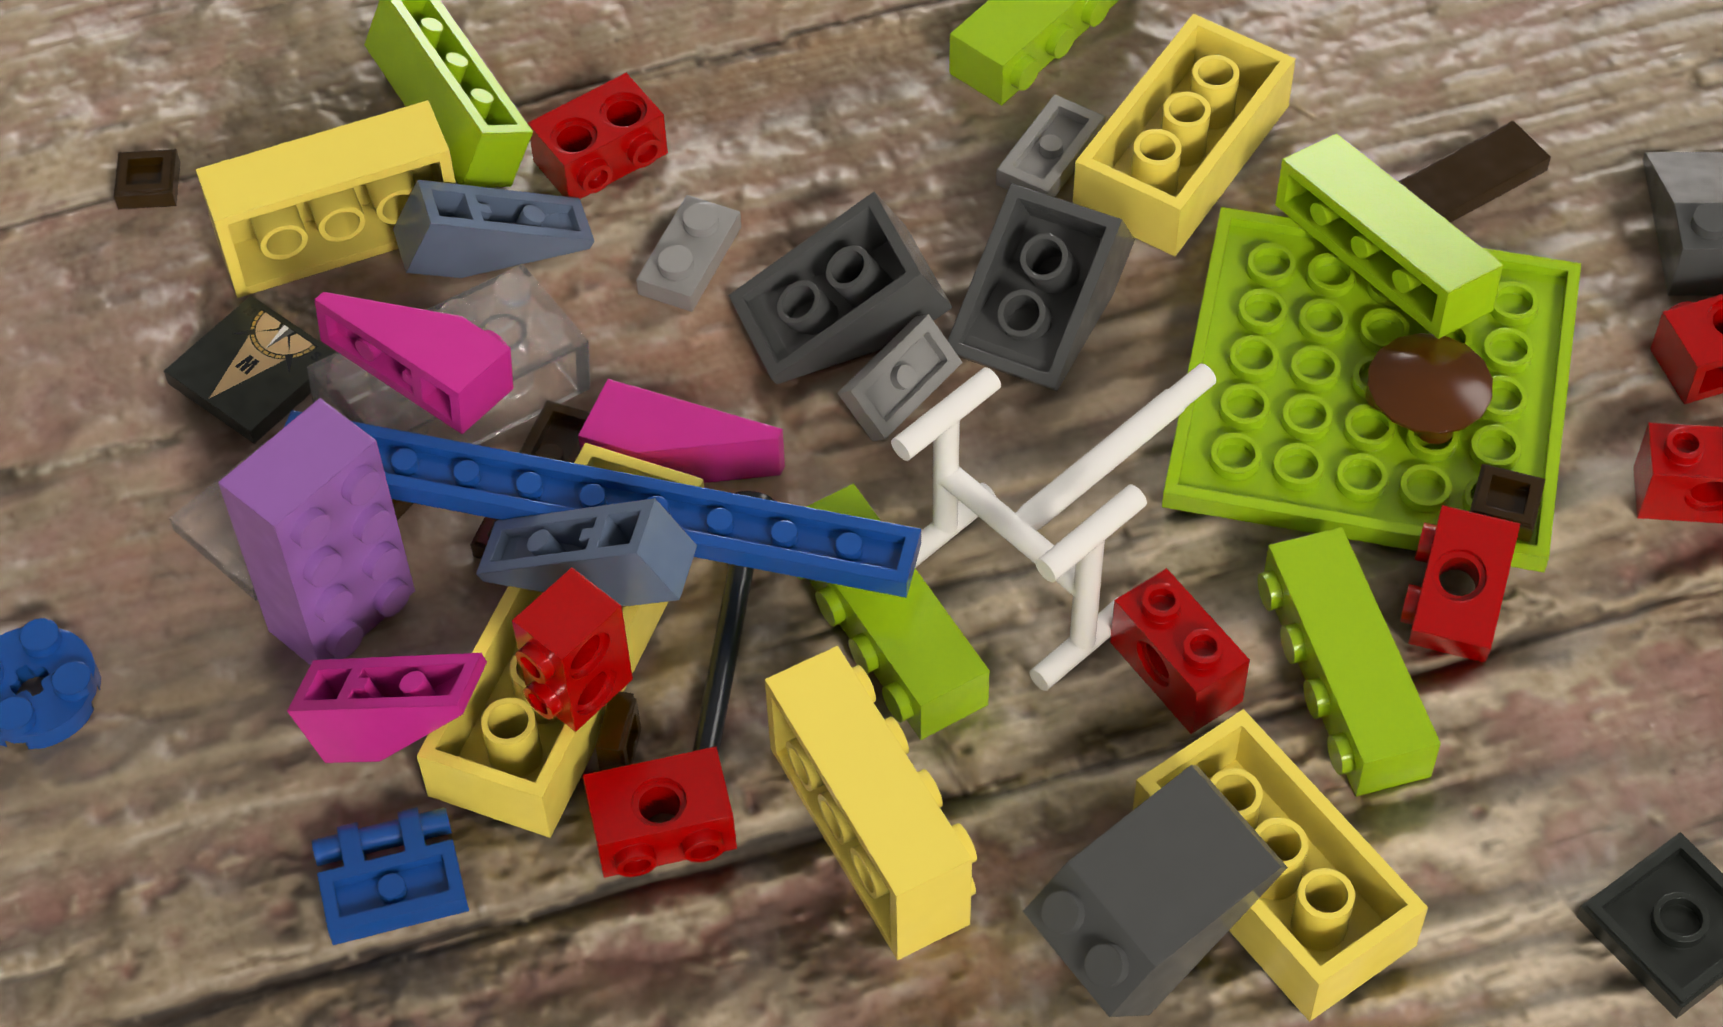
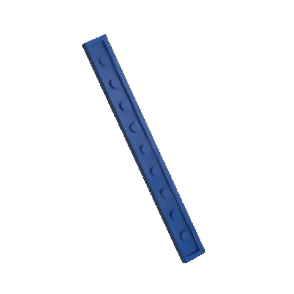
M291 410L285 426L302 412ZM353 422L377 441L391 499L504 520L656 498L696 543L697 548L694 557L905 598L908 595L921 547V528Z

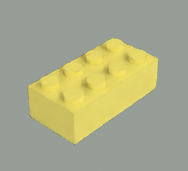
M1192 14L1075 161L1073 203L1122 219L1134 238L1176 256L1289 107L1296 58L1196 14Z
M428 100L196 169L218 245L237 298L399 249L393 228L417 180L456 184L450 151Z
M836 646L766 678L765 689L770 749L897 961L970 925L971 896L976 894V887L972 878V863L977 861V854L972 840L960 823L951 826L940 809L943 806V802L934 779L926 769L916 771L907 756L909 747L900 725L892 716L884 719L874 704L876 702L875 690L865 670L860 665L851 667L840 648Z
M1244 709L1136 779L1133 810L1190 765H1197L1288 867L1229 931L1309 1022L1417 946L1428 910L1427 905Z

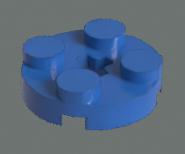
M46 618L34 619L25 624L24 627L0 635L1 746L7 747L5 741L14 744L26 743L28 749H41L53 746L80 730L94 711L91 702L96 695L97 687L100 690L101 676L93 655L82 639L70 631L59 629L52 620ZM36 677L43 678L41 685L44 690L39 694L32 696L27 690L17 694L18 689L27 680Z

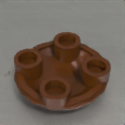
M1417 333L1396 338L1379 349L1368 368L1365 398L1372 408L1381 411L1393 423L1417 432V435L1423 441L1429 444H1442L1449 441L1455 431L1464 430L1482 418L1492 401L1493 378L1484 360L1468 345L1447 336L1437 339L1433 334Z

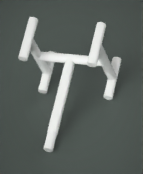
M1198 364L1173 386L1161 392L1023 504L1016 513L1000 501L988 485L977 482L959 467L960 420L1001 388L998 376L987 367L981 369L891 440L894 451L905 461H909L933 442V521L921 530V547L915 568L975 519L980 517L1035 563L1039 573L1047 581H1056L1073 595L1070 637L1029 671L1032 681L1041 690L1047 691L1111 637L1114 600L1098 613L1105 539L1147 505V500L1139 488L1129 484L1056 545H1053L1037 530L1045 526L1183 413L1187 406L1216 383V376L1207 365Z

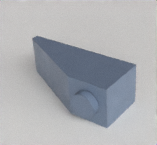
M417 180L393 228L406 273L453 278L469 277L588 250L594 243L580 198Z
M656 498L497 520L476 575L483 582L544 592L572 567L621 606L680 600L697 545Z

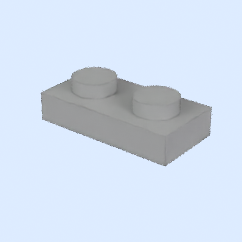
M1054 94L997 168L996 185L1009 190L1011 183L1055 197L1075 171V161L1105 125V116Z
M686 195L636 279L638 294L693 312L741 229L740 211Z
M929 314L916 316L838 392V395L872 441L885 440L963 362Z

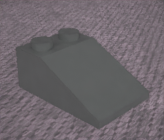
M1645 152L1643 164L1668 296H1717L1723 294V152Z
M1011 183L948 338L949 344L957 355L968 361L1058 391L1111 300L1135 239L1124 221L1120 218Z
M872 192L728 295L770 378L776 384L881 350L914 317L929 314L934 321L953 308L906 225L875 192Z
M1190 765L1070 859L1023 910V913L1109 1017L1149 1016L1288 867L1197 765Z

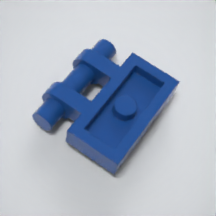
M418 807L397 812L398 819L362 828H359L358 822L338 826V834L311 840L317 866L342 860L344 863L343 867L317 873L328 933L333 945L469 911L453 839L431 845L426 844V839L452 833L446 807L419 813ZM402 845L405 847L403 852L366 860V854Z

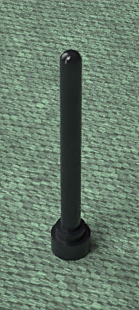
M739 491L735 493L775 501L768 495L756 491ZM733 564L728 566L693 751L717 746L718 754L720 752L754 568Z

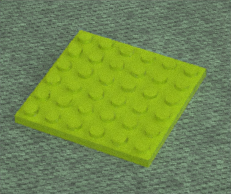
M1221 207L1188 368L1189 373L1198 364L1207 365L1214 372L1216 383L1187 406L1178 417L1163 492L1162 507L1309 533H1319L1343 527L1347 538L1350 540L1417 551L1424 522L1437 525L1442 505L1470 512L1481 465L1486 464L1546 479L1530 543L1517 540L1511 562V567L1545 573L1550 555L1581 263L1483 248L1504 264L1493 311L1445 336L1468 345L1484 360L1493 378L1492 401L1482 418L1464 430L1455 431L1449 441L1442 444H1429L1423 441L1417 435V432L1393 423L1381 411L1372 408L1368 404L1365 395L1368 382V368L1379 349L1399 337L1417 333H1431L1291 218Z

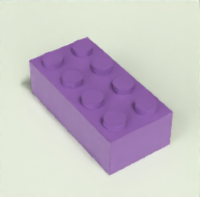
M321 398L316 400L218 482L268 631L308 664L311 665L313 660L344 659L351 655L358 648L362 638L385 617H392L405 606L410 595L415 592L377 441Z

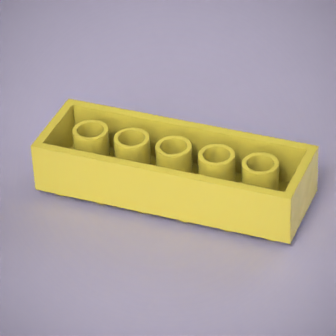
M588 443L584 444L574 462L576 464L704 488V480L702 478ZM508 586L472 652L482 653L487 664L463 715L429 733L417 754V759L428 797L551 838L596 748L607 704L576 732L556 716L552 720L544 718L529 704L523 693L526 685L522 667L515 655L518 647L512 620L543 592ZM668 602L622 606L632 674Z

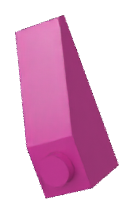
M323 292L315 298L320 339L323 343L460 434L465 433L513 390L511 347L497 333L491 330H483L462 316Z
M607 379L578 435L580 451L584 444L588 443L702 478L704 483L779 476L785 467L783 429L611 379Z
M482 653L313 660L287 712L325 763L380 762L463 715L487 661Z

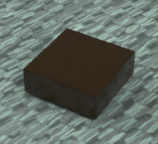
M176 149L118 152L114 199L118 210L177 206L180 159Z
M1482 464L1470 512L1521 523L1517 540L1530 543L1546 479Z
M619 692L607 703L596 744L600 771L633 764L641 733L637 698H634V693Z

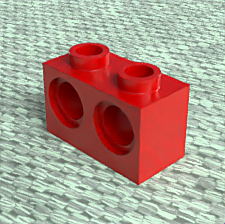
M627 72L527 123L533 131L530 142L534 163L560 194L565 197L582 199L589 194L597 193L610 183L639 168L647 167L658 158L668 154L664 114Z
M572 567L512 620L518 647L515 655L522 667L526 685L523 693L529 704L548 720H552L556 716L576 732L633 680L622 606Z

